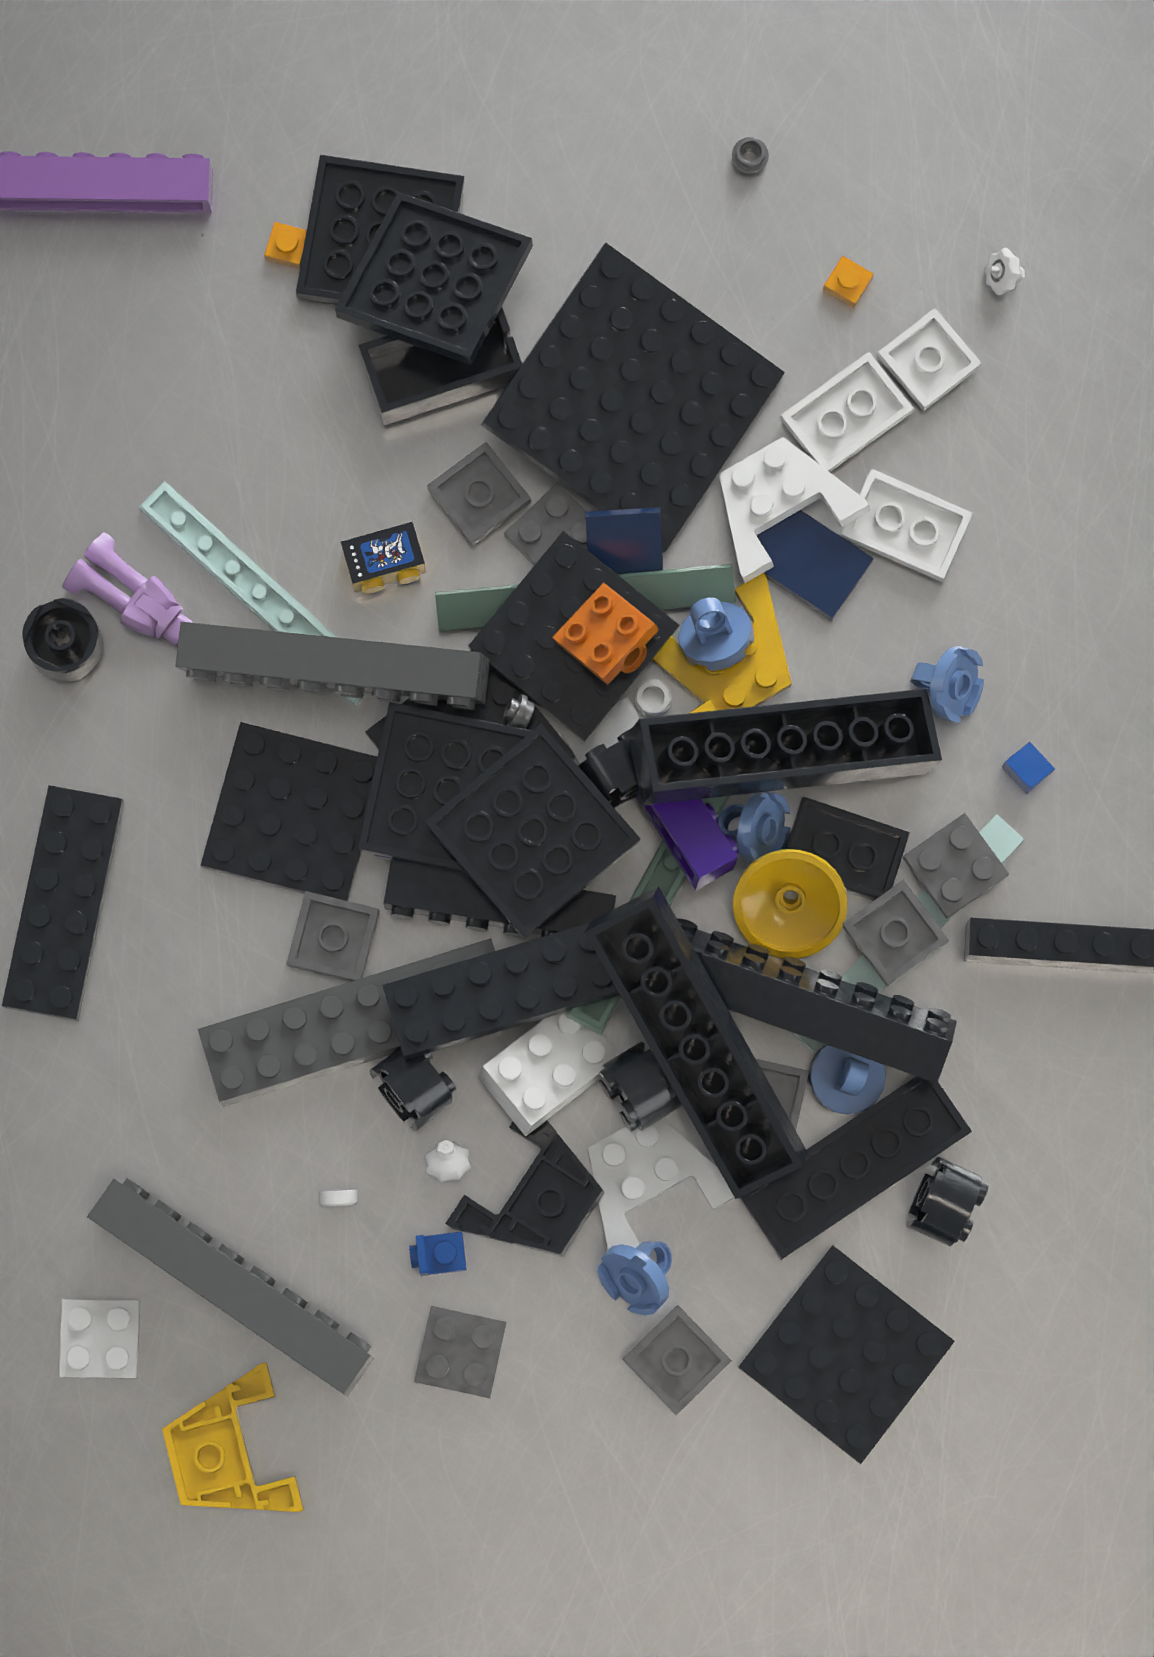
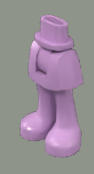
M106 532L100 534L85 551V559L112 574L135 592L130 598L83 559H79L72 567L62 588L71 594L87 590L97 595L121 614V624L125 627L150 637H155L156 635V638L159 640L164 637L177 646L180 622H194L181 614L183 608L179 606L178 601L161 580L156 576L150 577L148 580L137 573L115 553L114 539Z

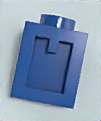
M462 1232L429 1236L417 1235L416 1245H409L411 1267L419 1268L421 1276L467 1271Z

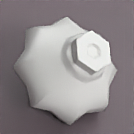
M1007 248L1002 249L998 253L991 254L989 263L984 268L986 273L985 285L992 288L997 295H1002L1007 290H1013L1016 284L1025 278V269L1020 267V259L1014 256Z
M445 1140L437 1143L434 1149L425 1155L427 1162L426 1173L436 1177L441 1183L449 1180L459 1181L461 1176L471 1169L469 1150L459 1146L455 1141Z

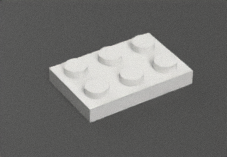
M867 352L781 414L780 420L807 455L831 472L912 414L914 408L872 354Z
M871 469L859 494L867 500L871 511L846 524L841 537L862 548L943 582L973 513Z

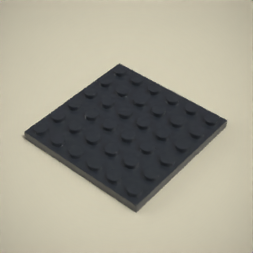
M605 242L481 423V426L601 511L660 507L663 554L785 372Z

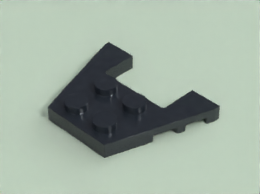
M548 1120L527 1136L512 1122L509 1128L513 1132L540 1148L539 1154L499 1214L492 1213L464 1195L445 1224L454 1230L563 1257L605 1192Z

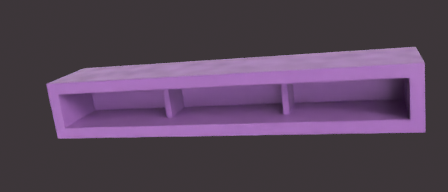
M11 151L0 153V210L212 213L213 169L210 158H204L199 154H185L182 158H168L166 155L151 153L146 155V157H131L125 153H112L109 157H95L93 154L85 152L74 153L72 157L58 156L51 152H39L36 156H21V154Z

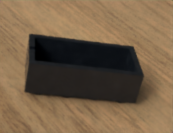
M501 307L472 365L390 336L358 345L361 361L384 426L507 386L522 364L513 336L511 337L510 327L503 307Z

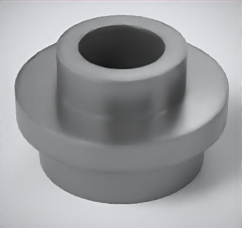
M746 137L739 140L732 151V161L735 167L744 173H757L766 166L769 153L766 145L754 137ZM747 152H752L757 158L754 161H747L743 155Z
M521 694L517 700L510 699L503 715V719L508 721L507 726L526 728L535 706L534 703L527 700V696Z

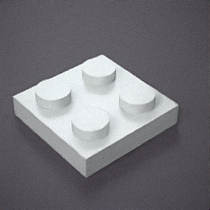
M936 308L877 353L880 361L923 412L977 371L982 364Z
M62 1299L59 1377L138 1379L141 1301Z

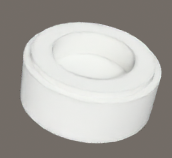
M646 680L635 691V707L645 717L663 716L671 706V690L661 680Z
M357 1189L319 1191V1203L322 1207L356 1205L358 1203Z

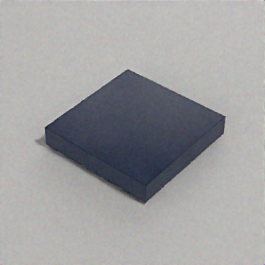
M660 507L585 512L587 550L616 574L663 570Z

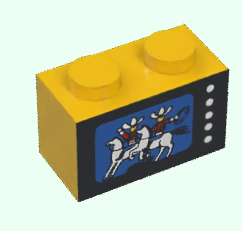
M413 521L341 541L355 593L362 591L363 594L376 593L385 588L384 584L398 581L399 584L411 583L420 579V574L426 573L425 562Z

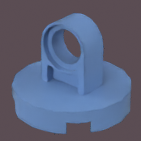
M704 598L696 602L691 607L690 615L683 621L679 631V644L688 662L696 666L695 663L704 665L707 670L711 671L729 668L741 661L746 656L744 650L749 646L750 642L753 644L754 641L753 625L744 609L733 603L721 602L716 598Z
M955 646L949 648L940 657L937 665L917 663L910 682L921 689L927 688V691L930 692L932 710L937 717L958 723L961 722L960 717L962 715L970 716L974 712L980 700L984 679L978 678L977 665L983 666V661L977 651Z
M769 791L759 792L750 797L745 806L732 804L724 808L718 816L719 822L717 824L724 835L729 834L738 845V851L743 861L750 865L767 853L785 850L791 827L784 826V813L790 814V807L786 799L778 793ZM740 817L738 829L729 831L728 825L731 820Z
M830 1045L823 1046L817 1051L810 1063L808 1074L809 1084L819 1104L832 1112L848 1115L863 1112L875 1104L884 1090L886 1078L883 1064Z
M647 1241L642 1242L636 1248L620 1244L612 1246L601 1258L602 1263L598 1266L597 1270L601 1284L615 1301L620 1296L631 1304L627 1310L632 1313L644 1316L655 1314L669 1298V1286L665 1275L671 1267L672 1254L667 1244ZM653 1249L657 1255L656 1263L649 1257Z

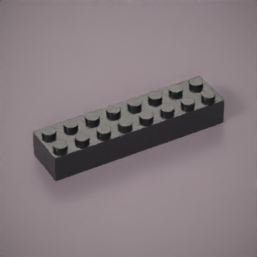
M927 688L639 718L628 732L642 805L928 774L942 761Z
M659 886L592 920L585 934L735 1199L803 1167L808 1151Z
M677 919L728 1010L938 1083L953 1042L957 1023L956 1020L951 1019V1015L946 1011L938 1008H929V1011L914 1006V1001L901 995H893L892 998L878 993V989L870 984L857 982L856 985L843 981L842 976L836 972L826 969L817 972L806 968V964L799 959L784 957L783 960L769 955L770 951L760 945L748 944L747 947L733 942L734 938L726 933L713 931L710 934L698 930V926L689 920Z

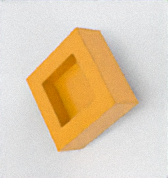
M274 221L264 254L265 260L300 269L307 230Z
M842 255L825 282L823 290L855 308L872 281L874 273Z

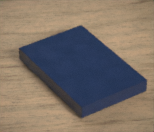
M802 510L797 511L757 535L774 567L764 572L766 578L831 621L874 560L873 557Z

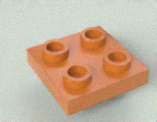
M603 583L552 638L560 647L608 685L621 670L625 673H631L642 664L647 654L645 644L659 629L653 621Z

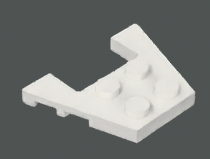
M784 437L719 473L739 570L744 583L774 567L771 558L757 538V535L816 500L823 499L841 527L871 511L867 500Z
M664 1118L643 1131L637 1128L631 1132L625 1126L588 1147L593 1178L605 1192L598 1203L608 1250L612 1246L620 1244L636 1248L640 1243L624 1215L689 1177L695 1179L712 1210L735 1198L718 1167Z

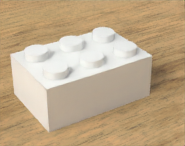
M569 1011L543 1019L483 1065L479 1073V1080L525 1136L601 1079L599 1072L604 1069L602 1065L618 1056L602 1035L567 1018Z

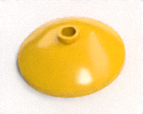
M778 850L759 857L744 870L735 887L733 912L739 930L749 943L765 947L770 951L769 955L775 957L803 958L823 950L838 936L847 915V894L836 870L819 856L802 850ZM791 890L796 892L798 896L795 899H787L784 893Z

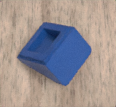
M1028 742L1002 765V768L1026 794L1032 791L1055 770L1031 742Z

